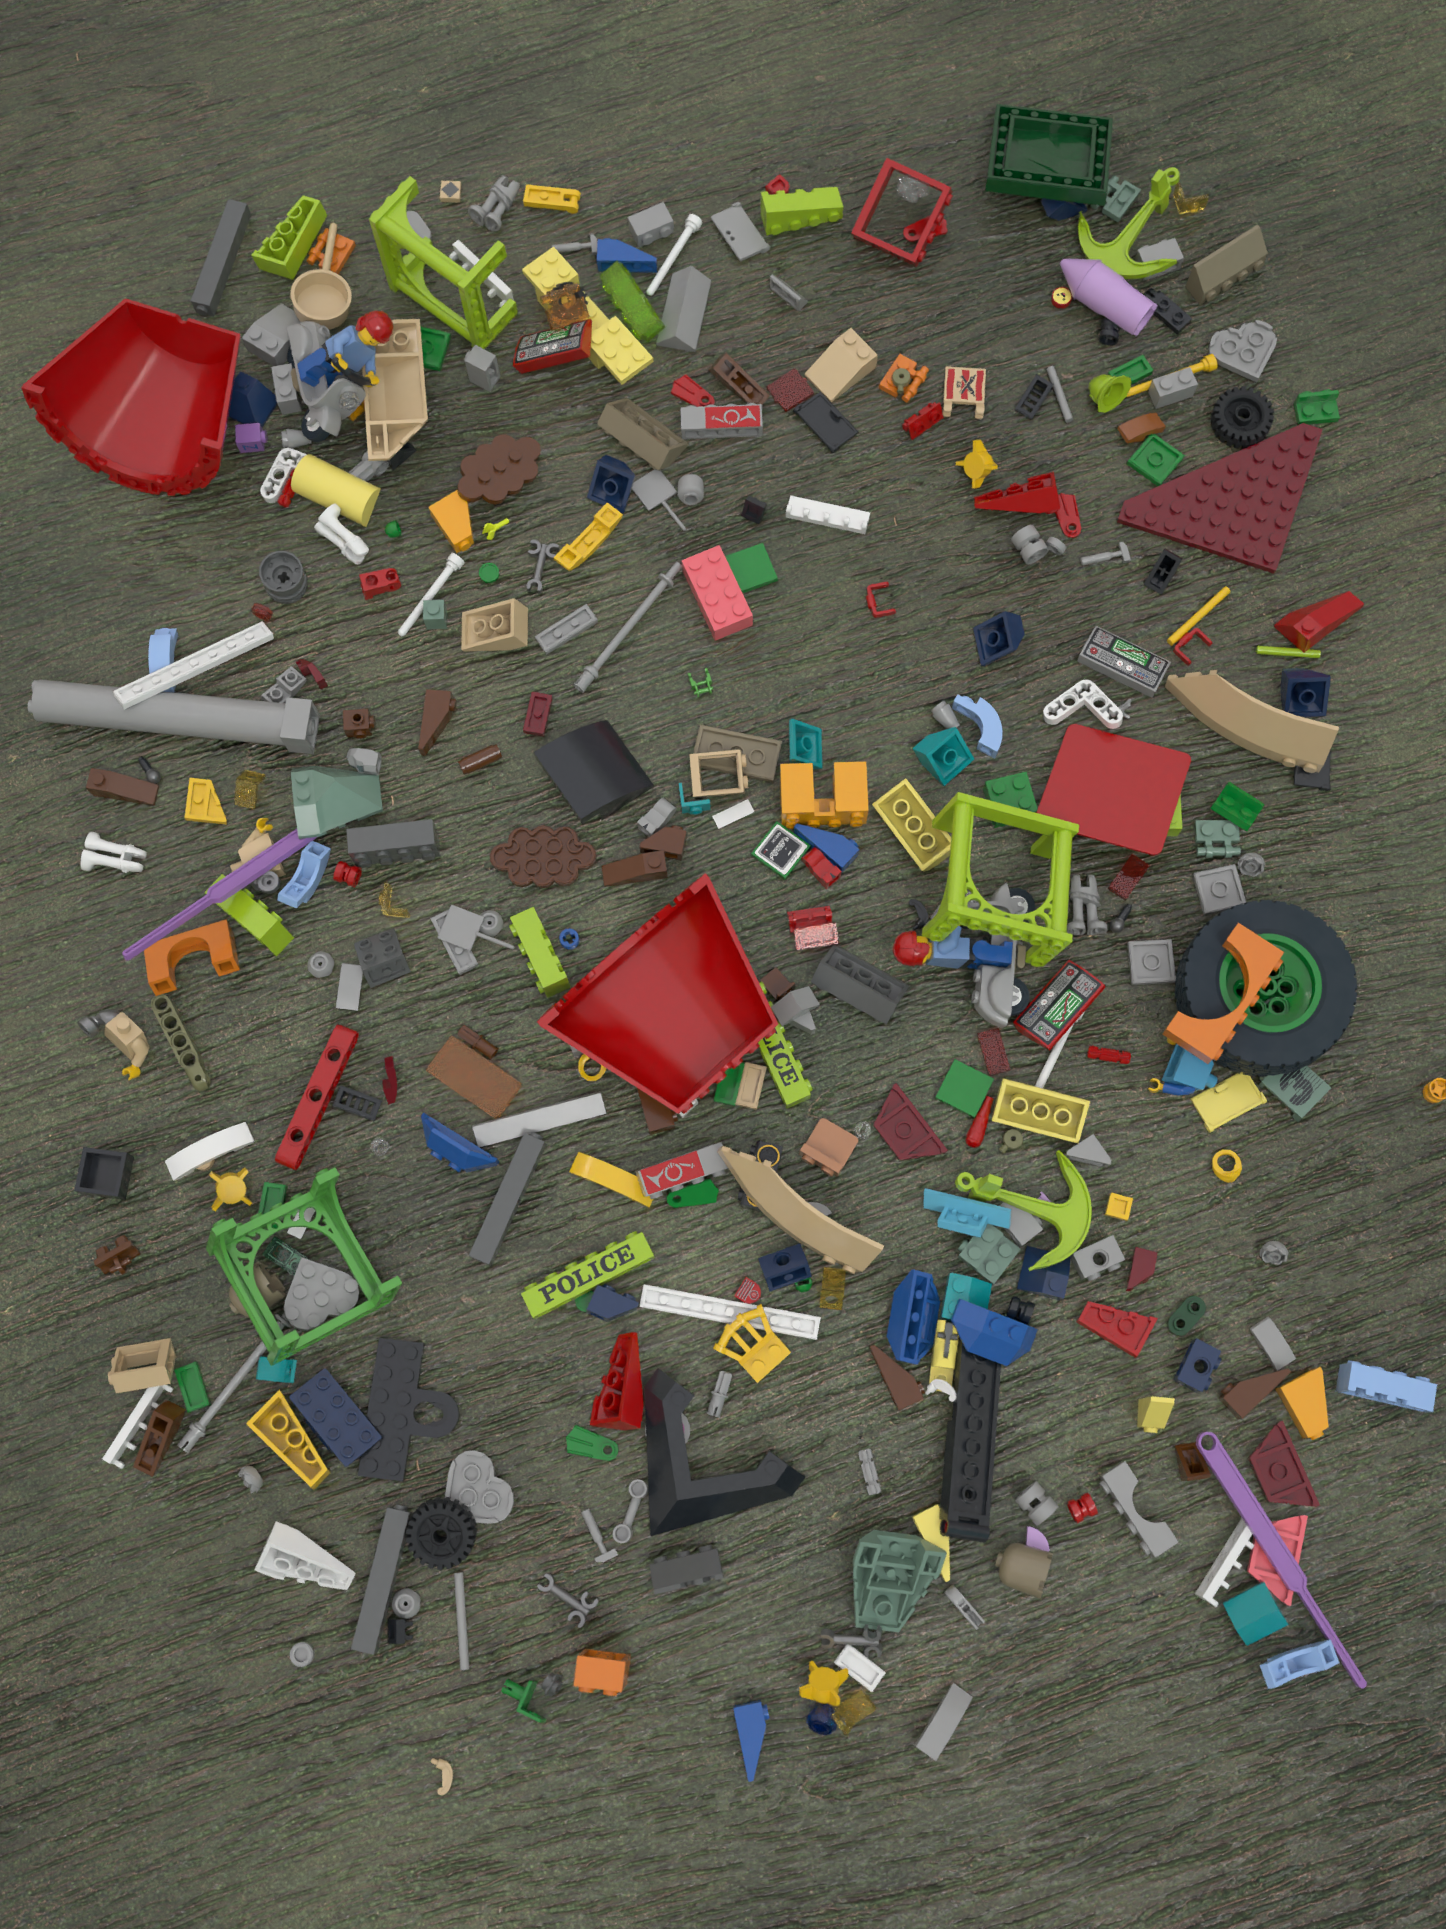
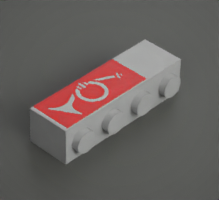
M727 404L726 406L707 405L702 407L689 405L680 407L682 439L755 437L763 435L762 404Z
M717 1142L635 1171L643 1196H650V1199L662 1196V1191L671 1189V1192L684 1188V1183L691 1181L692 1184H697L705 1180L704 1176L712 1174L713 1177L725 1174L724 1169L728 1167L717 1152L719 1147L723 1146L722 1142Z

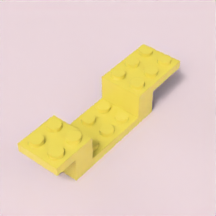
M554 247L522 269L524 276L535 287L537 301L560 326L586 319L592 320L590 357L588 358L598 369L605 366L622 385L653 363V357L616 316L609 320L588 296L585 297V300L588 301V304H585L587 309L582 312L583 315L578 317V319L563 320L554 315L555 312H552L550 309L552 305H549V301H551L549 295L553 293L551 290L562 282H573L580 285L578 273ZM565 293L562 297V305L566 309H571L575 304V298L571 293Z

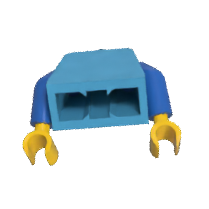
M1167 1038L1169 1044L1176 1046L1162 1078V1081L1165 1083L1161 1084L1158 1079L1152 1078L1150 1082L1157 1083L1158 1087L1156 1089L1148 1088V1090L1152 1093L1163 1090V1093L1181 1096L1193 1094L1197 1090H1203L1205 1086L1213 1088L1218 1081V1078L1210 1073L1214 1063L1211 1061L1209 1064H1206Z

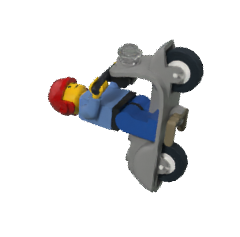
M372 311L366 313L358 319L356 327L353 325L348 326L330 337V331L326 326L313 321H303L287 326L290 340L287 361L293 367L291 370L293 387L301 393L304 403L309 406L301 425L303 435L310 441L321 442L329 434L338 436L341 420L351 415L366 396L361 386L372 387L379 383V378L374 376L376 374L375 346L381 343L386 344L390 340L394 328L392 320L385 312ZM365 365L367 375L362 376L356 373Z
M1007 883L1000 886L991 896L990 901H987L995 908L1011 914H1026L1036 909L1035 901L1031 894L1021 888L1009 889ZM970 890L967 891L968 893L965 894V897L971 894ZM970 900L967 906L968 908L978 910L979 902ZM959 925L943 941L939 942L928 941L926 937L917 936L915 931L903 932L897 936L893 944V953L896 960L903 965L922 966L926 962L927 965L956 969L968 967L975 969L973 982H976V986L972 993L971 1002L974 1003V1008L979 1015L992 1025L1000 1028L1006 1027L1010 1016L1023 1012L1027 1007L1030 998L1029 990L1020 979L1014 977L1016 966L1019 969L1025 966L1026 946L1023 945V942L1011 940L1003 935H991V945L983 940L976 942V939L961 938V929H969L963 925Z

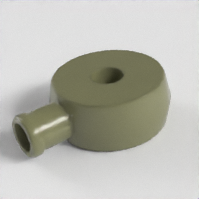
M899 368L892 374V382L898 387L897 393L902 394L904 387L910 383L911 376L908 370Z
M1016 1129L1007 1130L1003 1134V1145L999 1148V1151L1005 1154L1008 1149L1015 1150L1020 1148L1023 1144L1021 1132Z

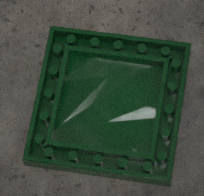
M996 104L985 191L1105 206L1108 191L1113 118Z

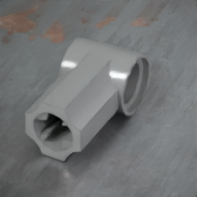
M366 451L362 461L348 473L367 482L374 475L379 476L387 470L389 463L386 460L368 461V451Z

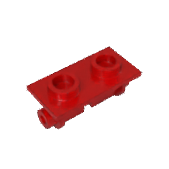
M935 402L929 403L918 411L920 416L914 414L904 420L902 428L905 431L909 430L911 440L944 418L940 402L937 404Z
M830 906L787 912L790 933L833 927Z

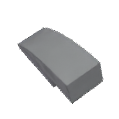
M952 1683L928 1720L927 1726L916 1741L915 1746L936 1761L973 1697Z

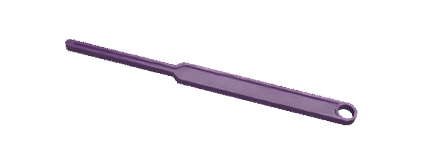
M295 829L209 887L207 895L122 952L124 959L131 960L211 904L222 903L317 837L299 839L298 831Z
M1212 1432L1200 1433L1196 1438L1198 1450L1286 1588L1297 1592L1327 1640L1331 1639L1337 1657L1355 1685L1359 1688H1365L1367 1683L1307 1590V1577L1219 1439ZM1205 1435H1209L1213 1439V1446L1209 1450H1205L1201 1445V1439Z

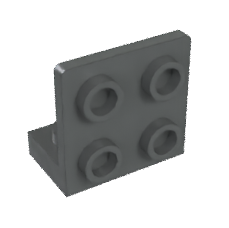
M394 928L354 943L361 969L370 988L411 972Z

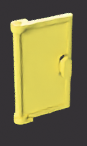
M1243 1072L1237 1073L1216 1084L1213 1088H1209L1190 1098L1209 1133L1258 1105L1267 1102L1266 1097L1259 1091L1251 1077L1243 1075Z

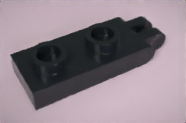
M1149 288L1147 293L1143 294L1158 305L1153 315L1176 335L1191 323L1192 317L1160 290L1156 292L1154 289Z

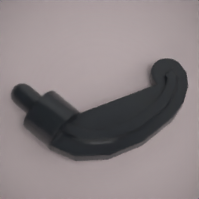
M911 899L909 905L915 906L919 917L915 922V926H913V930L921 929L928 921V913L920 901Z

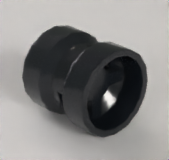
M1108 318L1102 319V331L1099 333V342L1108 346L1116 345L1119 340L1118 332L1121 327Z
M1013 1296L1006 1317L1020 1319L1021 1323L1028 1325L1035 1303L1030 1301L1023 1302L1019 1297Z

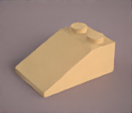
M850 328L827 348L807 370L805 377L832 403L876 368L878 355Z
M515 598L462 612V651H503L528 646V608Z

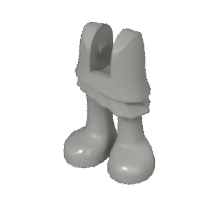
M501 176L491 186L490 194L481 207L476 204L469 207V216L478 225L483 226L485 223L486 228L490 231H498L502 225L501 217L504 211L508 212L509 207L512 206L520 184L513 180L507 187L508 177ZM496 202H498L497 207L495 208V210H494L493 213H492V212H491L492 208L494 207V205L496 204Z
M1073 875L1071 878L1069 895L1073 901V921L1068 923L1067 933L1073 935L1085 934L1083 904L1087 907V935L1102 934L1108 930L1107 924L1104 921L1098 920L1097 907L1101 906L1098 901L1100 896L1094 875H1087V887H1081L1080 875Z

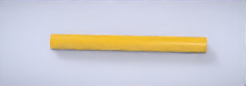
M1226 586L1222 588L1167 639L1168 644L1173 646L1231 592L1230 589Z

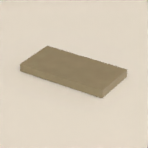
M700 725L693 754L741 750L742 755L746 754L747 767H743L744 776L774 782L782 741ZM736 757L700 760L701 768L738 775Z

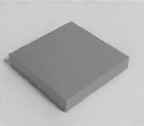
M1235 864L1193 873V880L1204 915L1222 912L1241 903L1244 905L1246 902Z
M1172 939L1129 941L1127 943L1131 985L1175 983Z

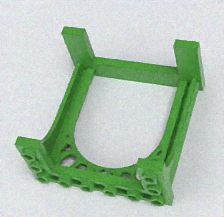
M326 1168L316 1174L310 1192L304 1195L298 1193L290 1199V1202L285 1204L278 1203L270 1208L271 1211L265 1214L258 1213L245 1224H236L233 1218L227 1221L226 1219H221L214 1223L213 1228H211L206 1250L210 1256L215 1255L267 1348L269 1352L267 1360L271 1366L391 1303L402 1285L398 1276L383 1284L381 1283L350 1229L336 1194L335 1185L340 1175L336 1168L330 1170ZM308 1208H313L316 1211V1217L311 1222H307L304 1219V1212ZM299 1212V1220L292 1221L290 1217L294 1218ZM321 1216H323L324 1219L322 1220V1222H324L326 1226H320L318 1224V1222L321 1219ZM276 1224L278 1228L273 1229L272 1225ZM291 1227H306L327 1236L340 1251L368 1300L300 1337L296 1330L286 1335L282 1333L257 1288L253 1274L254 1259L263 1242L274 1233ZM256 1234L260 1236V1239L257 1241H253L251 1238H249L255 1237ZM240 1242L248 1243L252 1247V1251L250 1253L239 1252L236 1245ZM248 1259V1265L243 1266V1260Z

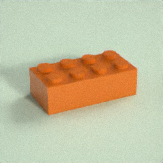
M584 1649L577 1655L573 1686L579 1687L581 1692L593 1693L595 1689L603 1690L604 1695L617 1696L627 1685L631 1655Z

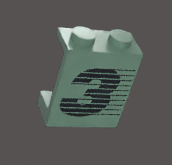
M1308 1066L1290 1073L1274 1076L1268 1075L1267 1077L1259 1078L1262 1081L1259 1086L1261 1088L1265 1086L1294 1113L1291 1117L1297 1122L1331 1089Z

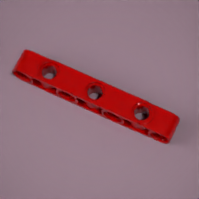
M340 1024L335 1026L275 1156L276 1163L293 1170H297L300 1167L357 1043L359 1032ZM339 1052L340 1058L337 1061H331V1056ZM317 1092H322L321 1099L316 1102L313 1101V1095ZM298 1132H303V1139L295 1142L294 1136Z

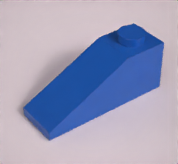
M605 238L598 239L597 242L598 272L657 273L656 257L619 240Z
M801 824L794 826V834L811 845L812 849L814 847L818 848L834 866H837L842 871L841 874L859 855L858 844L851 838L847 839L843 835Z
M761 1700L733 1706L748 1782L754 1780L766 1729L765 1720L770 1719L767 1704L762 1705Z

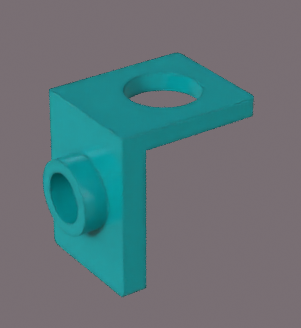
M679 783L682 814L690 813L696 815L703 811L711 810L710 799L684 802L682 783Z
M261 1356L258 1361L256 1379L294 1383L297 1360L284 1359L271 1366L267 1357Z

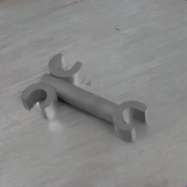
M531 540V546L537 547V549L528 550V554L530 557H538L533 579L527 583V590L531 592L533 586H538V594H541L543 587L540 581L546 556L549 560L555 561L554 557L556 555L550 552L553 550L559 551V545L555 543L549 545L540 544L537 540Z
M546 1573L544 1576L549 1579L550 1584L548 1587H544L539 1583L537 1585L538 1589L544 1592L550 1591L574 1608L575 1611L569 1614L568 1620L571 1621L574 1615L580 1616L581 1622L577 1627L581 1628L585 1624L586 1615L590 1609L597 1606L599 1599L596 1598L592 1604H588L586 1597L589 1592L586 1591L581 1596L580 1602L555 1584L553 1576Z
M865 1624L863 1636L834 1634L830 1629H822L821 1638L827 1639H822L821 1648L829 1649L834 1644L865 1645V1657H868L870 1650H875L877 1657H881L882 1645L879 1639L881 1638L882 1627L877 1625V1631L871 1632L868 1629V1624Z

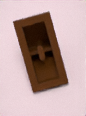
M1196 1442L1175 1445L1181 1481L1211 1478L1205 1459L1198 1450Z

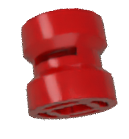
M339 861L335 868L333 879L334 881L346 882L347 885L356 887L361 877L362 868L355 865L351 867L348 863Z
M1088 1492L1081 1495V1498L1078 1500L1072 1499L1067 1502L1068 1509L1077 1524L1082 1522L1087 1516L1093 1517L1098 1514L1095 1503Z

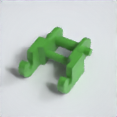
M705 668L706 680L698 683L693 681L691 673H688L691 688L695 690L694 695L697 694V697H700L699 694L705 692L712 694L713 686L710 687L712 681L707 668ZM707 684L706 688L698 690L697 686Z

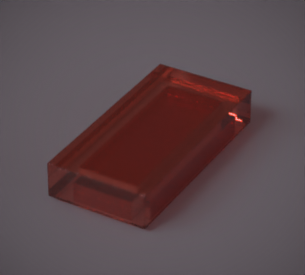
M1131 854L1108 887V890L1126 901L1150 865L1134 854Z
M836 922L793 928L796 950L839 944Z
M999 1028L977 1033L988 1076L1010 1071Z

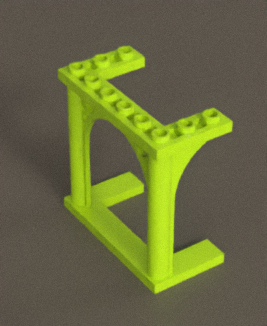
M409 176L400 183L398 189L391 196H388L383 205L378 210H375L369 218L389 288L395 293L398 290L402 291L471 342L472 347L477 345L485 349L518 314L516 302L509 298L488 321L480 285L507 257L505 245L498 240L469 272L436 249L429 238L426 236L421 238L410 226L407 218V205L419 194L416 180ZM400 249H406L410 253L402 258ZM425 264L458 287L466 320L430 293L424 281Z
M958 792L932 820V828L952 833L946 888L936 916L923 927L922 936L935 942L943 941L959 925L967 926L971 930L987 931L991 935L1007 936L1011 940L1030 942L1033 946L1026 951L1025 962L1030 963L1034 967H1043L1072 943L1073 934L1067 933L1072 838L1079 832V824ZM974 816L1043 834L1031 846L1030 853L1051 858L1049 892L1046 900L1038 909L1026 914H1011L995 908L980 895L970 873ZM967 889L970 890L971 894L965 897V894L968 893ZM968 901H978V910L968 908ZM1045 909L1049 910L1048 915L1044 912ZM1035 916L1041 917L1046 927L1038 926L1035 922Z

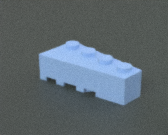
M1348 1361L1339 1366L1335 1392L1428 1413L1433 1412L1437 1384L1430 1383V1379L1416 1376V1378L1407 1377V1374L1403 1372L1393 1371L1392 1373L1384 1371V1368L1369 1367L1359 1362Z

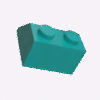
M949 1273L940 1320L952 1322L951 1318L959 1298L988 1309L992 1284L973 1277Z

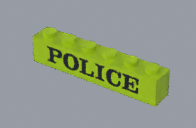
M759 982L764 994H767L763 982ZM769 1001L768 1003L772 1007L773 1003ZM777 1021L776 1032L768 1039L765 1037L758 1042L760 1045L758 1049L786 1109L810 1099V1092L813 1089L809 1080H804L801 1074L804 1071L799 1059H794L792 1055L794 1048L790 1040H785L782 1034L785 1032V1029Z
M637 1231L625 1236V1241L619 1244L617 1241L605 1246V1251L599 1254L596 1251L585 1257L586 1261L580 1264L573 1262L565 1267L566 1271L557 1274V1272L551 1273L545 1277L544 1282L538 1285L534 1282L524 1288L525 1292L521 1293L532 1318L537 1319L596 1289L597 1285L602 1286L655 1259L643 1232L639 1234Z

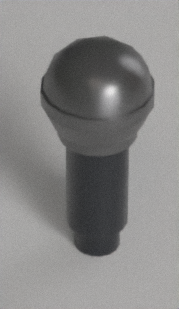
M143 756L139 757L138 761L146 773L147 781L154 784L158 783L161 779L160 772L153 769Z
M1126 904L1118 917L1111 920L1109 927L1112 932L1120 933L1123 931L1125 920L1131 912L1132 905Z

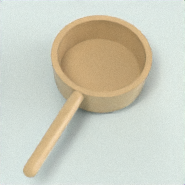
M331 223L329 226L322 269L311 270L301 274L291 287V300L297 318L301 322H316L326 326L329 330L340 326L347 319L352 298L351 289L346 280L337 273L330 271L337 233L336 223Z

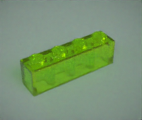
M616 261L599 276L603 281L602 287L608 294L612 295L613 304L622 310V318L627 324H631L633 327L631 331L638 340L643 339L648 343L665 328V325L625 265Z

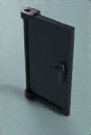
M821 391L793 409V412L823 441L832 454L859 433Z
M1331 749L1319 773H1309L1304 771L1303 767L1295 765L1294 786L1330 791Z

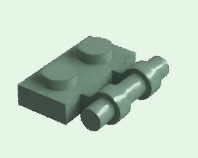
M1113 175L1111 179H1108L1107 195L1112 192L1114 194L1111 198L1106 197L1102 213L1119 223L1140 195L1141 189L1126 180L1119 185L1117 184L1119 178ZM1091 204V207L1095 210L1100 206Z
M1196 820L1194 822L1195 843H1204V847L1196 848L1197 856H1205V858H1212L1213 856H1224V858L1240 856L1241 848L1232 847L1231 843H1238L1240 841L1239 826L1229 820ZM1212 843H1223V847H1213Z

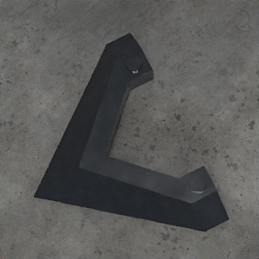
M659 1368L656 1369L644 1386L650 1537L791 1497L805 1479L803 1474L769 1449L756 1468L691 1479L681 1414L695 1395Z

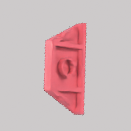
M1300 1515L1272 1521L1273 1526L1299 1565L1308 1516ZM1253 1537L1252 1544L1254 1547L1250 1552L1247 1572L1259 1583L1264 1581L1274 1596L1285 1605L1291 1606L1293 1591L1286 1588L1255 1537Z

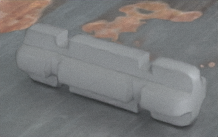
M861 1450L858 1454L860 1461H863L861 1467L865 1483L868 1482V1486H866L868 1494H878L881 1492L880 1483H877L878 1475L875 1463L871 1460L873 1458L872 1450Z

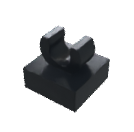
M748 496L745 500L741 516L760 524L767 506L766 502Z
M397 1618L388 1619V1643L405 1644V1640L413 1639V1635L405 1634V1628L413 1626V1622Z

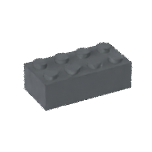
M433 819L346 829L348 854L354 864L361 868H368L372 864L379 863L380 865H391L396 861L411 863L414 859L428 861L441 856L439 832Z

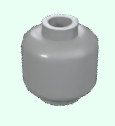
M695 474L682 476L678 481L679 500L687 505L699 503L704 497L703 479Z

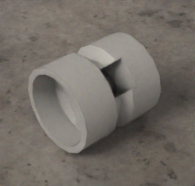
M1028 525L1020 529L1011 538L1016 549L1021 550L1020 555L1026 564L1035 563L1049 551L1043 539H1039L1040 534L1034 525Z
M1037 1481L1028 1486L1014 1500L1022 1510H1028V1517L1036 1526L1045 1521L1059 1507L1051 1496L1044 1495L1045 1490ZM1035 1498L1040 1500L1034 1506L1031 1503V1501H1033Z

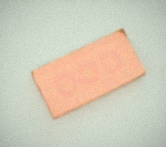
M452 1035L426 1069V1072L494 1119H498L522 1087V1083Z

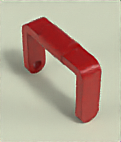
M889 582L871 584L867 587L866 600L868 608L871 609L872 616L875 618L896 613L895 609L877 612L875 598L871 591L886 588L889 586Z
M1194 628L1190 633H1185L1173 649L1174 653L1188 666L1192 663L1191 660L1179 649L1184 647L1195 634L1208 646L1213 644L1198 628Z

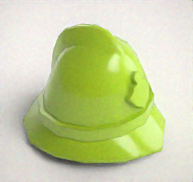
M1099 375L1091 380L1088 387L1089 396L1098 404V412H1108L1126 398L1131 388L1130 377L1125 375L1119 377Z

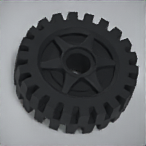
M1241 386L1240 390H1238V387H1233L1232 391L1229 389L1219 397L1210 419L1212 431L1215 430L1214 435L1216 437L1220 436L1219 441L1223 443L1226 440V445L1229 447L1235 444L1234 448L1239 449L1242 446L1245 449L1249 445L1252 446L1265 439L1273 424L1274 409L1271 408V401L1267 402L1268 397L1266 395L1261 397V391L1257 390L1254 393V388L1252 387L1249 390H1246V386Z
M436 1497L434 1500L431 1498L422 1503L411 1516L406 1530V1542L409 1543V1551L414 1552L413 1557L415 1559H420V1564L423 1566L425 1563L429 1564L428 1568L431 1569L435 1566L437 1570H443L444 1567L450 1569L453 1565H459L462 1560L464 1561L467 1558L476 1540L477 1528H475V1519H472V1512L466 1510L467 1506L465 1504L461 1506L459 1500L451 1501V1497H445L444 1499ZM436 1530L445 1531L447 1536H439Z

